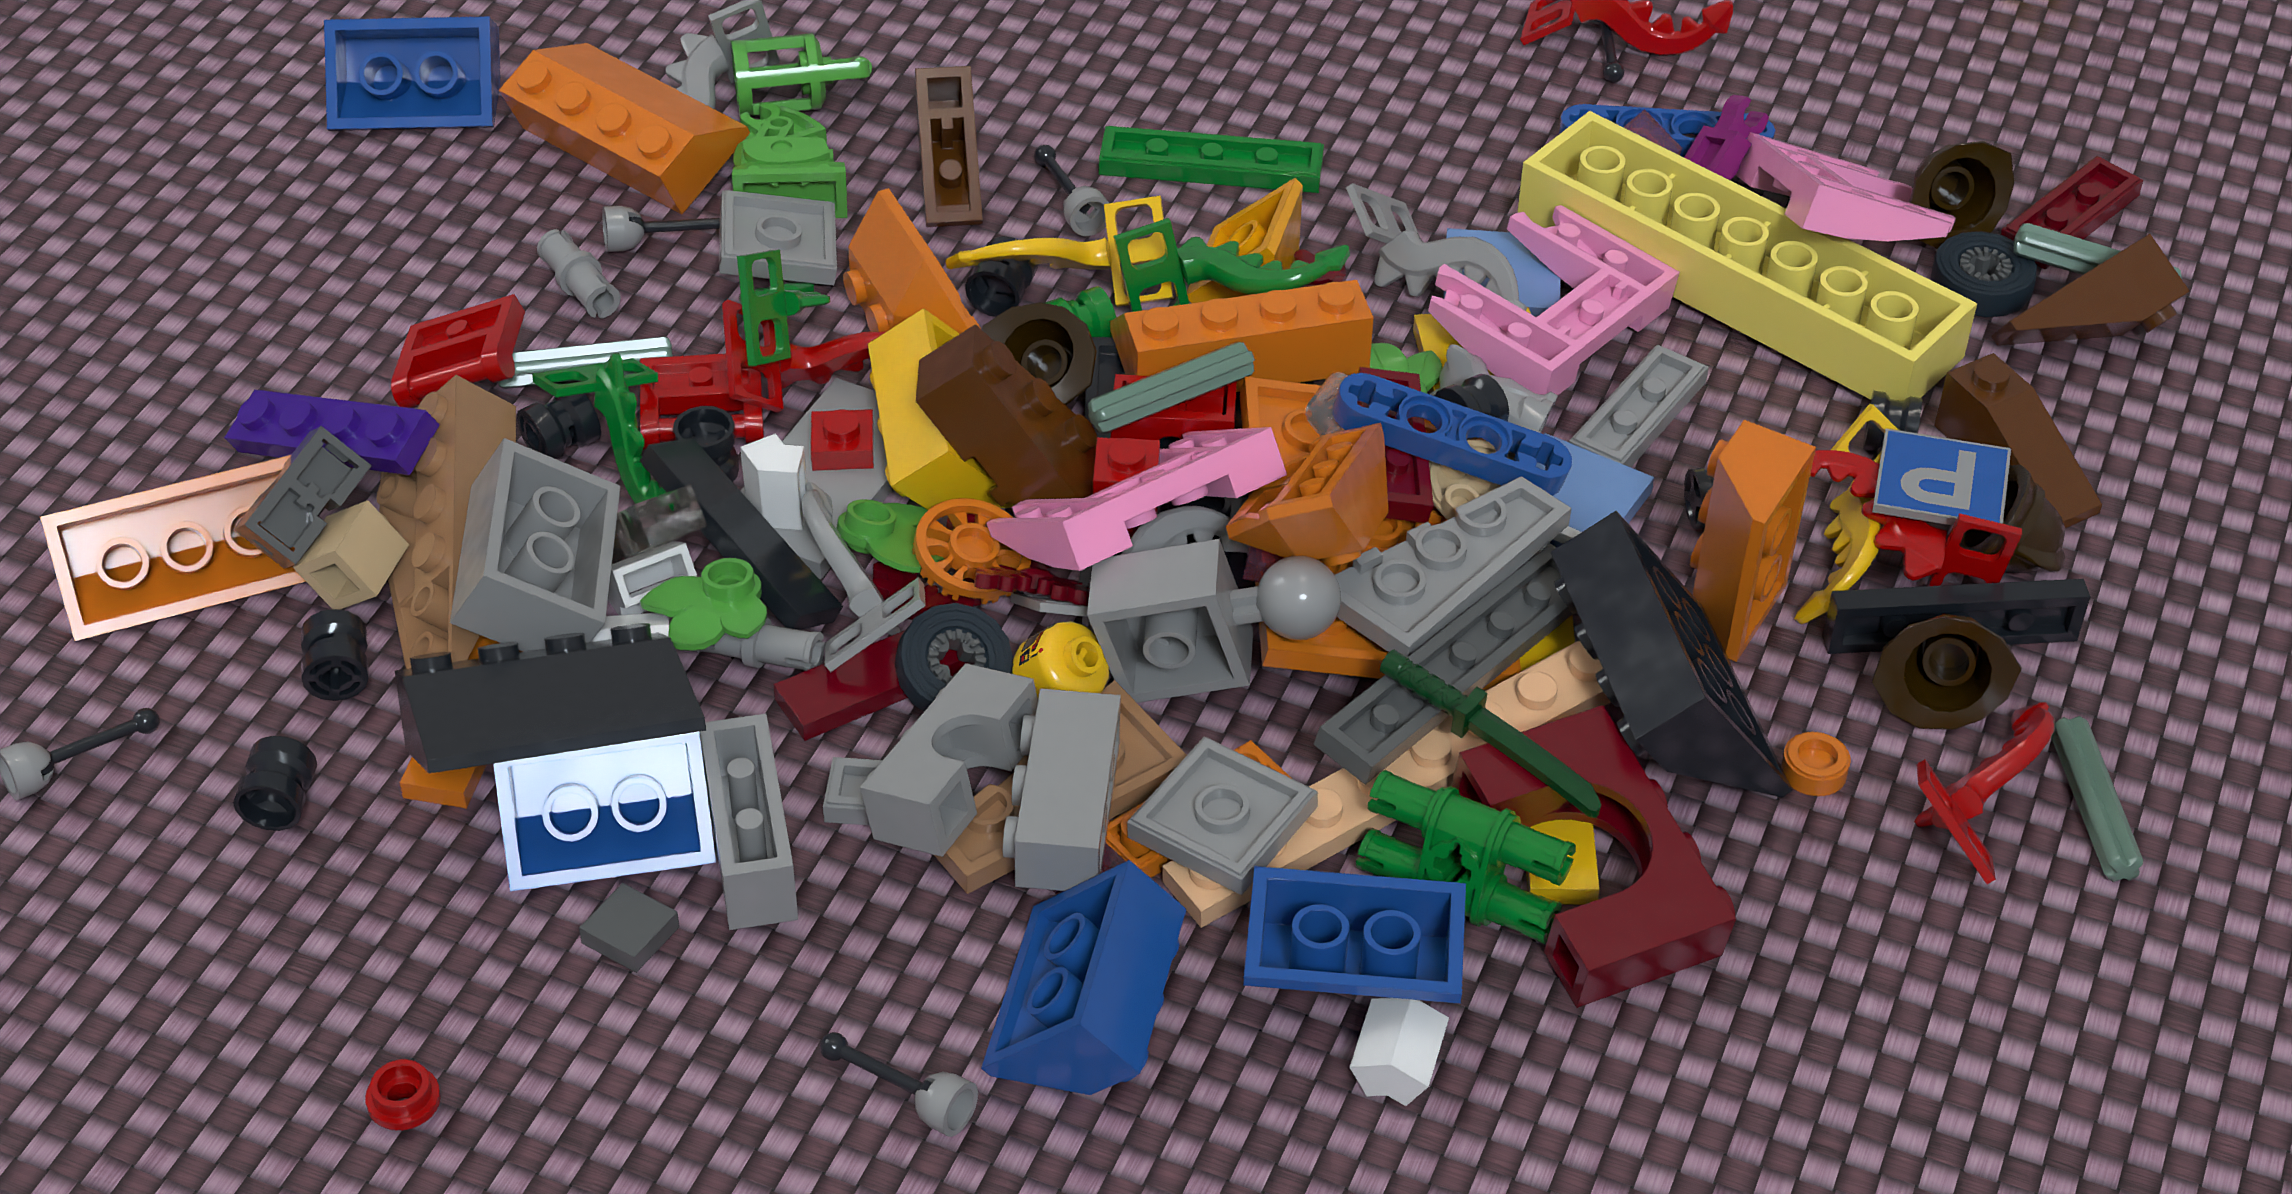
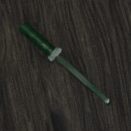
M1395 649L1385 656L1380 666V672L1397 681L1405 688H1410L1413 693L1424 700L1427 699L1430 704L1438 709H1443L1444 713L1453 718L1452 733L1463 738L1470 730L1548 785L1586 816L1596 818L1599 815L1601 802L1592 784L1526 735L1485 708L1487 692L1476 686L1469 696L1463 695L1460 690L1450 684L1447 685L1444 680L1434 674H1430L1428 670L1419 664L1412 663V660Z

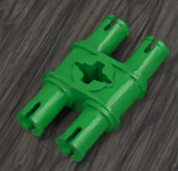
M1383 770L1375 780L1369 795L1375 799L1378 798V800L1371 799L1368 802V810L1421 830L1422 837L1425 838L1423 849L1397 840L1372 828L1365 835L1357 854L1362 857L1365 856V859L1359 857L1356 860V868L1382 877L1466 883L1465 916L1470 918L1471 924L1480 927L1481 925L1488 926L1493 922L1546 944L1555 916L1553 914L1561 912L1562 903L1540 895L1538 896L1507 883V876L1504 875L1506 864L1517 867L1560 886L1566 879L1574 860L1567 855L1573 856L1575 854L1576 844L1522 825L1520 817L1516 815L1515 811L1508 808L1499 811L1459 795V790L1452 786L1447 788L1441 787L1435 791L1394 775L1392 772Z

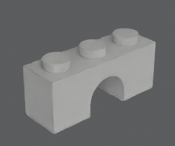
M965 663L947 686L939 691L935 700L912 727L904 732L900 741L878 767L869 773L865 782L860 786L862 802L866 809L873 839L943 857L977 815L967 769L989 766L1012 771L1015 765L1024 757L1020 753L1024 715L1036 716L1038 704L1034 679Z

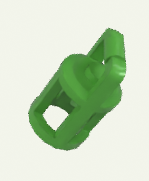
M813 33L731 41L733 75L739 117L740 114L748 112L750 117L760 116L759 105L765 102L753 103V88L801 84L802 94H808L809 98L768 102L799 112L821 110L826 99L825 84H833L835 80L864 79L870 77L872 72L871 62L863 56L831 59L830 56L822 57L820 43ZM803 47V51H798V63L749 67L748 52Z

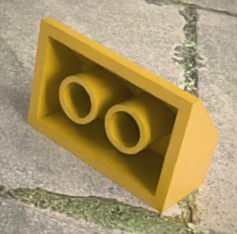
M923 308L868 343L872 367L870 380L876 392L880 416L877 424L883 437L887 459L885 473L894 491L902 497L910 498L927 510L943 501L958 498L981 500L999 508H1012L1014 505L1011 502L1000 507L989 493L991 487L995 486L996 483L975 457L964 462L916 403L919 360L959 335V333Z

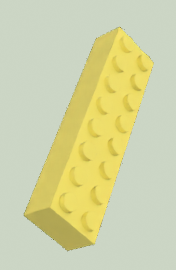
M1591 111L1587 112L1523 162L1517 213L1524 212L1532 222L1546 228L1555 226L1552 218L1555 206L1562 205L1679 271V277L1673 293L1674 298L1870 400L1874 390L1886 392L1890 399L1904 401L1910 396L1921 398L1965 356L1977 307L1976 302L1847 238L1802 229L1785 215L1786 208Z

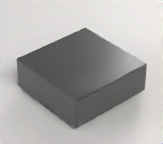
M622 883L579 927L582 944L637 973L680 926L676 910Z

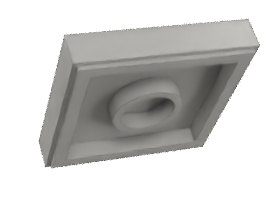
M722 190L719 226V273L739 275L737 256L780 249L783 280L834 286L837 272L835 203ZM765 258L753 262V277L769 279L768 263Z
M1204 736L1127 821L1128 838L1243 895L1253 883L1254 866L1267 867L1318 807V791Z

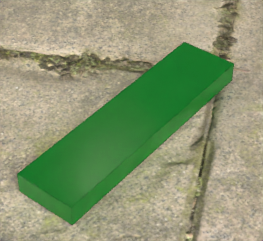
M1106 126L1099 156V175L1275 190L1296 178L1303 185L1302 192L1319 193L1324 144Z

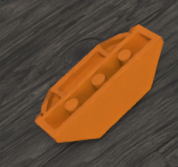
M890 189L878 191L848 246L850 271L843 274L847 296L852 305L860 304L864 310L870 332H887L923 308L959 334L975 324L981 329L974 316L969 314L961 302L959 293Z
M1381 423L1321 435L1308 446L1310 454L1284 465L1287 472L1286 476L1252 492L1226 525L1229 539L1285 558L1290 556H1307L1316 560L1322 559L1323 564L1326 566L1340 565L1359 558L1361 551L1366 548L1388 514L1385 441Z

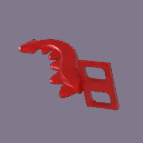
M1535 0L1530 3L1520 40L1523 45H1526L1571 25L1576 11L1581 23L1599 20L1615 32L1624 42L1641 52L1659 56L1679 55L1703 45L1715 33L1727 34L1734 6L1731 0H1723L1702 9L1703 22L1698 24L1691 17L1685 16L1682 19L1681 30L1675 31L1672 16L1668 13L1662 14L1653 23L1649 22L1653 10V4L1650 0L1629 2L1628 0H1562L1544 9L1542 8L1557 0ZM1559 18L1557 21L1537 29L1539 26Z
M727 299L722 303L729 398L779 413L784 409L782 389L801 380H810L817 384L828 383L833 373L838 370L861 371L864 368L863 360H870L868 343L885 332H861L846 335L812 347H802L790 343L791 358L757 366H748L746 341L740 337L737 325V314L743 315L742 304ZM769 319L760 322L764 335V347L760 346L762 356L772 355L776 350L774 323ZM741 366L763 373L768 382L769 399L748 393L744 389Z
M1815 451L1810 476L1815 477L1820 469H1827L1831 479L1835 482H1841L1849 476L1854 479L1850 488L1853 496L1874 498L1880 464L1851 452ZM1874 499L1866 502L1861 509L1865 517L1884 525L1876 534L1873 541L1874 545L1880 549L1900 551L1903 554L1904 575L1910 580H1919L1931 575L1927 586H1941L1944 577L1952 572L1981 578L1985 583H2000L2022 536V528L1959 513L1946 541V530L1932 527L1922 520L1872 512ZM1969 529H1979L1999 534L2006 538L2000 551L1993 555L1964 549L1959 545L1964 533Z
M2046 702L2015 710L2011 717V725L2015 737L2004 743L2002 751L1994 756L1985 758L1977 768L1946 788L1925 759L1916 764L1918 785L1932 806L1920 813L1914 820V823L1917 827L1935 825L1938 828L1949 829L1986 884L1996 880L1993 857L1967 820L1982 814L1986 800L2027 767L2048 744L2054 732L2055 720L2048 711L2049 706Z

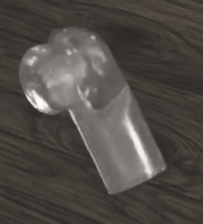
M1332 373L1307 404L1306 418L1320 436L1345 431L1335 421L1332 414V405L1339 386L1344 378L1347 377L1344 373Z

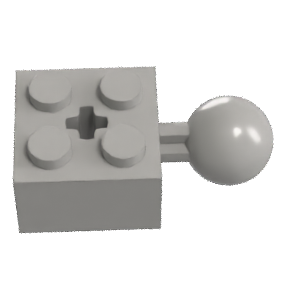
M1220 539L1111 556L1092 565L1087 616L1114 680L1138 703L1250 686L1253 642L1251 623L1264 621L1273 632L1292 640H1306L1316 637L1326 631L1336 619L1341 604V591L1333 572L1322 562L1307 556H1290L1281 559L1268 568L1258 586L1238 589Z

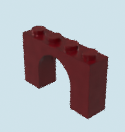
M1603 705L1521 732L1592 784L1601 802L1600 813L1596 818L1586 816L1556 791L1489 743L1459 752L1451 784L1452 787L1459 790V795L1499 811L1505 808L1511 809L1520 817L1521 824L1528 827L1553 820H1576L1591 823L1617 838L1627 848L1636 863L1640 879L1632 886L1618 893L1555 914L1544 953L1576 1008L1723 955L1736 921L1733 902L1727 891L1722 886H1716L1701 862L1700 851L1694 838L1688 832L1681 831L1668 810L1666 796L1662 787L1656 780L1648 778L1636 759L1634 751L1627 744L1619 727H1616Z

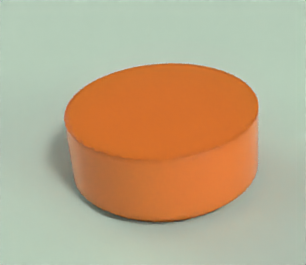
M1805 732L1792 737L1787 742L1781 767L1791 787L1796 791L1810 796H1827L1836 793L1845 785L1851 757L1846 746L1835 737L1820 732Z

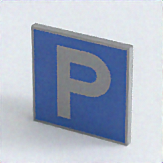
M1886 428L1872 512L1953 526L1959 513L2003 524L2011 448Z

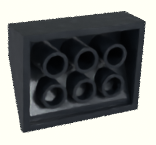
M1617 511L1609 514L1551 552L1561 575L1559 579L1554 581L1555 588L1573 614L1578 613L1582 622L1574 627L1575 632L1589 655L1594 660L1599 659L1603 667L1602 670L1595 674L1597 681L1610 702L1615 707H1621L1625 717L1618 720L1617 725L1625 741L1635 754L1640 756L1647 751L1665 771L1777 797H1783L1793 791L1703 606Z
M649 623L614 627L610 629L611 639L588 643L585 642L584 633L550 636L544 638L546 649L519 652L518 643L516 642L482 646L477 648L478 659L452 662L451 652L423 654L410 658L411 668L395 671L405 750L428 773L706 731L704 714L671 638L659 632L651 633Z

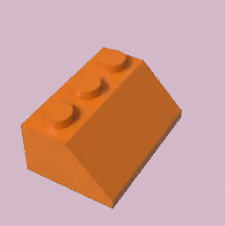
M1743 420L1729 442L1723 439L1719 440L1711 454L1707 466V475L1714 478L1713 486L1708 490L1698 515V521L1705 524V530L1699 537L1690 559V567L1697 569L1693 596L1703 606L1728 659L1735 662L1738 661L1787 586L1816 447L1747 420Z

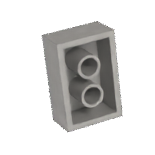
M504 438L471 485L450 623L500 643L516 642L518 643L519 650L523 652L546 649L544 638L561 634L584 633L585 642H591L605 624L620 486Z

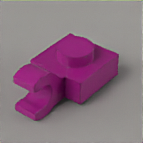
M1733 94L1725 102L1715 127L1703 126L1684 158L1731 180L1738 172L1742 159L1752 145L1746 138H1748L1750 132L1760 134L1765 129L1769 116L1763 112L1750 111L1744 121V112L1749 106L1751 99L1747 96Z

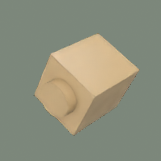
M367 500L326 516L323 521L327 525L297 564L293 566L295 571L332 609L341 610L376 597L409 546L406 540L389 523L387 518Z

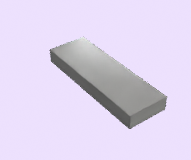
M1656 345L1569 440V443L1632 467L1703 387L1707 380L1709 367L1660 345Z

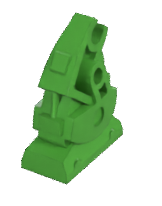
M769 102L759 105L760 120L753 119L748 112L740 114V123L748 127L750 134L737 145L734 152V167L732 171L733 191L829 201L835 203V218H848L845 163L834 162L833 149H829L827 146L826 128L804 113Z

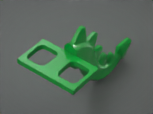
M1169 218L1113 236L1131 312L1142 311L1139 296L1144 289L1164 282H1173L1177 297L1176 303L1173 306L1190 304L1185 281L1190 285L1198 281L1211 280L1233 291L1244 294H1260L1273 290L1295 289L1315 281L1329 271H1340L1350 256L1349 246L1340 245L1316 253L1315 262L1310 264L1296 260L1291 264L1290 269L1283 270L1282 262L1273 260L1261 266L1264 261L1262 254L1253 253L1238 256L1240 248L1236 241H1229L1217 247H1208L1202 238L1191 237L1180 248H1177ZM1154 232L1162 233L1165 245L1164 255L1161 258L1140 265H1132L1128 252L1130 241Z
M780 249L737 256L740 282L739 303L742 304L748 366H757L791 358L787 316L798 314L807 307L826 305L830 303V296L814 292V284L812 283L784 284ZM765 258L768 263L770 287L754 289L752 264L755 260ZM771 319L775 328L776 350L772 355L762 356L758 326L761 321Z
M613 353L605 363L533 373V383L556 398L595 392L594 407L600 410L607 421L617 467L628 494L637 507L646 515L656 519H663L668 527L674 526L681 508L659 486L656 480H651V474L640 462L645 439L638 430L636 418L637 398L628 389V386L658 382V373L634 358L622 360L619 353ZM624 371L636 372L634 374L624 375ZM565 380H579V381H581V382L570 383V384H555V383H553V382H559V381H565Z

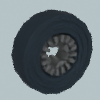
M1967 232L1948 238L1937 249L1932 266L1931 281L1976 302L1975 316L2000 317L2021 310L2030 300L2035 286L2037 265L2034 260L2017 256L2014 253V241L2007 237L1987 232Z
M959 603L937 605L915 617L899 640L895 658V668L900 687L911 703L922 711H925L930 706L939 691L945 688L956 675L950 676L949 666L939 664V660H943L948 649L956 650L958 660L969 662L970 665L1010 674L1013 667V655L1009 638L997 621L978 608Z

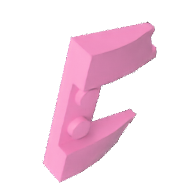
M1752 132L1748 135L1747 140L1752 145L1742 159L1736 176L1750 187L1790 196L1785 215L1802 229L1842 238L1876 241L1946 237L1952 230L1956 220L1954 216L1909 203L1913 188L1904 183L1878 177L1879 171Z
M1562 205L1555 206L1552 216L1555 226L1543 228L1532 222L1524 212H1520L1510 216L1507 230L1555 275L1574 288L1571 292L1535 317L1443 264L1439 267L1435 285L1446 292L1445 298L1432 296L1428 312L1469 353L1479 356L1486 364L1487 369L1495 376L1511 378L1535 394L1543 395L1549 392L1557 395L1561 394L1575 383L1580 364L1628 326L1639 332L1669 309L1680 273Z
M1271 427L1191 431L1182 434L1183 439L1169 445L1170 449H1160L1159 465L1086 498L1024 500L1012 506L1016 518H997L986 523L992 538L1023 556L1054 568L1081 571L1132 547L1127 529L1143 525L1157 517L1155 508L1171 501L1172 505H1182L1204 496L1238 498L1286 476L1287 472Z

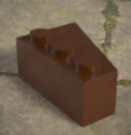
M975 324L919 360L916 403L964 462L975 457L996 483L995 486L991 487L989 493L1000 507L1009 502L1016 505L1021 501L1030 499L1086 498L1093 494L1097 433L1087 418L1083 415L1075 414L1061 402L1046 381L1041 378H1035L1021 366L1005 344L1000 341H994Z

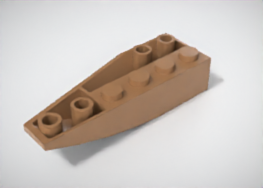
M458 375L451 378L437 392L427 394L418 409L426 410L439 423V427L433 437L430 438L428 446L411 474L403 475L381 472L380 486L377 492V503L380 504L379 512L387 518L393 528L409 544L388 578L406 669L411 668V657L423 654L451 652L452 662L467 660L480 636L450 623L471 485L501 441L506 438L516 443V406Z

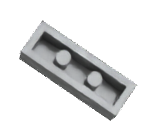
M1040 689L1036 716L1024 715L1020 753L1021 755L1029 756L1028 764L1015 765L1012 784V805L1020 806L1019 817H1006L1003 837V857L1015 858V887L1066 891L1101 874L1120 745L1121 695Z
M759 714L705 722L706 731H700V739L729 930L798 920L794 867L767 715Z

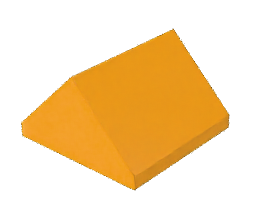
M1294 178L1216 225L1207 246L1217 247L1229 241H1236L1240 248L1238 256L1260 253L1264 259L1261 266L1273 260H1279L1282 262L1283 270L1290 269L1291 264L1295 261L1294 253L1299 250L1303 185ZM1211 280L1190 284L1187 290L1188 299L1191 303L1253 295L1233 291Z

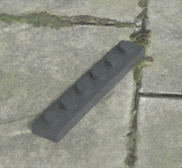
M1552 544L1548 545L1407 658L1412 660V663H1417L1428 670L1430 674H1434L1444 680L1447 685L1450 684L1460 690L1463 695L1469 696L1476 686L1483 689L1573 615L1561 599L1554 585V581L1561 577L1551 555V552L1556 547ZM1384 675L1321 725L1313 745L1366 785L1449 717V715L1444 713L1443 709L1440 710L1430 704L1427 699L1424 700L1413 693L1410 688L1407 689L1397 681Z

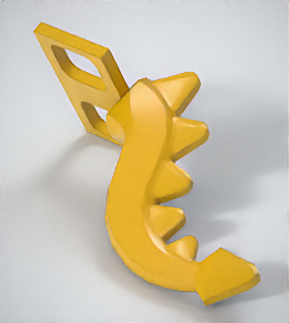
M1161 196L1104 204L1108 241L1106 238L1089 242H1078L1064 238L1015 240L974 250L960 251L945 260L946 268L957 269L975 266L981 261H1001L1014 258L1016 261L1030 260L1033 264L1050 263V267L1053 269H1111L1116 306H1127L1130 304L1125 293L1123 275L1113 236L1118 235L1116 215L1121 209L1149 206L1152 209L1153 222L1163 220ZM1154 232L1150 237L1130 241L1128 252L1132 265L1146 263L1161 258L1164 255L1165 245L1162 233ZM1172 282L1161 283V289L1155 294L1139 296L1140 302L1147 303L1174 299Z
M1869 404L1831 450L1850 452L1848 448L1849 442L1863 425L1870 420L1884 434L1886 428L1898 429L1873 404ZM1881 453L1874 460L1879 464L1881 459ZM1851 485L1848 490L1834 498L1831 502L1830 509L1839 515L1824 531V536L1828 539L1838 537L1832 546V550L1839 554L1835 559V564L1842 568L1832 572L1828 577L1829 585L1824 590L1814 592L1799 609L1794 618L1799 624L1808 623L1826 613L1832 591L1849 590L1868 569L1880 549L1874 545L1873 541L1876 534L1882 529V524L1865 517L1861 512L1862 506L1874 498L1853 496L1850 492Z

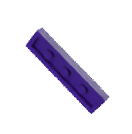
M254 389L249 399L241 405L236 420L224 438L240 453L280 458L292 455L310 431L322 426L371 465L369 470L410 475L428 446L431 437H433L438 429L439 423L426 410ZM341 461V462L344 463L346 466L351 467V468H355V467H354L352 464H350L348 461H347V462Z

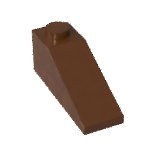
M971 66L915 68V98L926 227L983 224Z
M2148 234L2013 318L1991 337L1997 346L2123 336L2140 324L2149 333L2178 314L2172 304L2190 291L2152 235Z
M1995 353L1947 372L1934 425L1943 435L1949 439L2011 448L2010 465H2023L2031 473L2033 481L2042 487L2045 491V498L2056 508L2062 517L2065 528L2100 513L2102 507L2100 499L2035 389Z

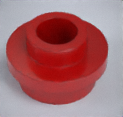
M406 1059L395 1060L380 1067L373 1075L365 1095L366 1107L371 1119L379 1126L390 1130H408L425 1123L435 1114L441 1099L439 1084L435 1076L420 1063Z

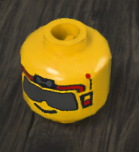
M1068 621L1054 623L1024 641L1013 658L1012 674L1034 679L1038 698L1040 689L1101 693L1109 679V666L1095 633L1085 625Z

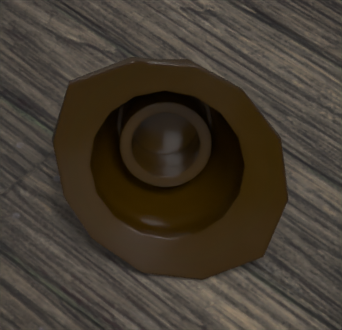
M1985 141L1954 145L1948 144L1924 157L1915 171L1909 203L1954 216L1956 220L1951 232L1946 237L1917 240L1938 249L1948 238L1961 233H1991L2006 212L2014 187L2011 153Z
M1042 302L1011 307L982 326V330L991 339L1005 344L1015 360L1031 375L1046 381L1054 391L1055 396L1065 405L1092 385L1097 353L1087 324L1065 307Z
M2009 465L2003 524L2022 528V536L2005 572L2016 574L2032 573L2039 569L2053 573L2058 572L2065 565L2063 551L2065 526L2062 517L2056 508L2045 498V491L2039 484L2033 481L2031 473L2023 465ZM1969 529L1964 533L1959 545L1964 549L1993 555L2000 551L2006 538L2002 535L1983 530Z
M1942 614L1908 625L1883 647L1872 683L1892 714L1919 729L1954 730L1983 720L2009 698L2022 667L2001 636L1988 630L1971 617Z

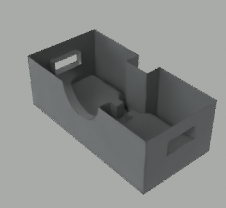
M322 426L307 434L285 462L284 468L278 477L257 498L234 528L237 533L284 569L297 564L327 525L325 521L317 516L323 507L328 511L340 507L371 467L368 462ZM341 461H343V462H347V461H348V462H349L350 464H352L355 468L350 469L348 466H346V465H345L344 463H342ZM294 547V552L291 551L289 548Z

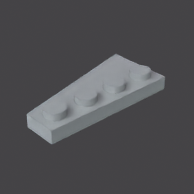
M1521 476L1457 507L1455 517L1441 524L1431 525L1429 522H1426L1407 531L1406 541L1383 552L1374 547L1362 553L1359 558L1353 560L1352 567L1335 574L1341 591V604L1337 617L1386 651L1390 652L1395 649L1408 657L1512 575L1568 527L1572 508Z

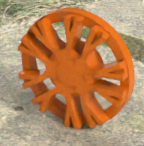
M968 498L951 499L931 507L919 521L912 553L916 555L922 567L920 575L922 578H928L927 583L930 586L936 582L943 587L941 594L944 596L950 594L952 599L956 601L959 595L981 599V604H987L988 601L992 603L998 602L1000 596L1006 595L1009 597L1013 592H1005L998 589H980L974 587L975 583L966 582L963 579L971 578L975 581L976 568H1001L999 565L1016 568L1017 570L1029 568L1032 559L1023 556L1015 550H1008L1011 548L990 535L986 522L997 518H1014L1013 516L991 503ZM966 513L975 514V523H967ZM947 515L955 529L953 531L949 530L936 520ZM931 555L943 557L944 560L935 562ZM950 568L957 571L953 576L947 573Z

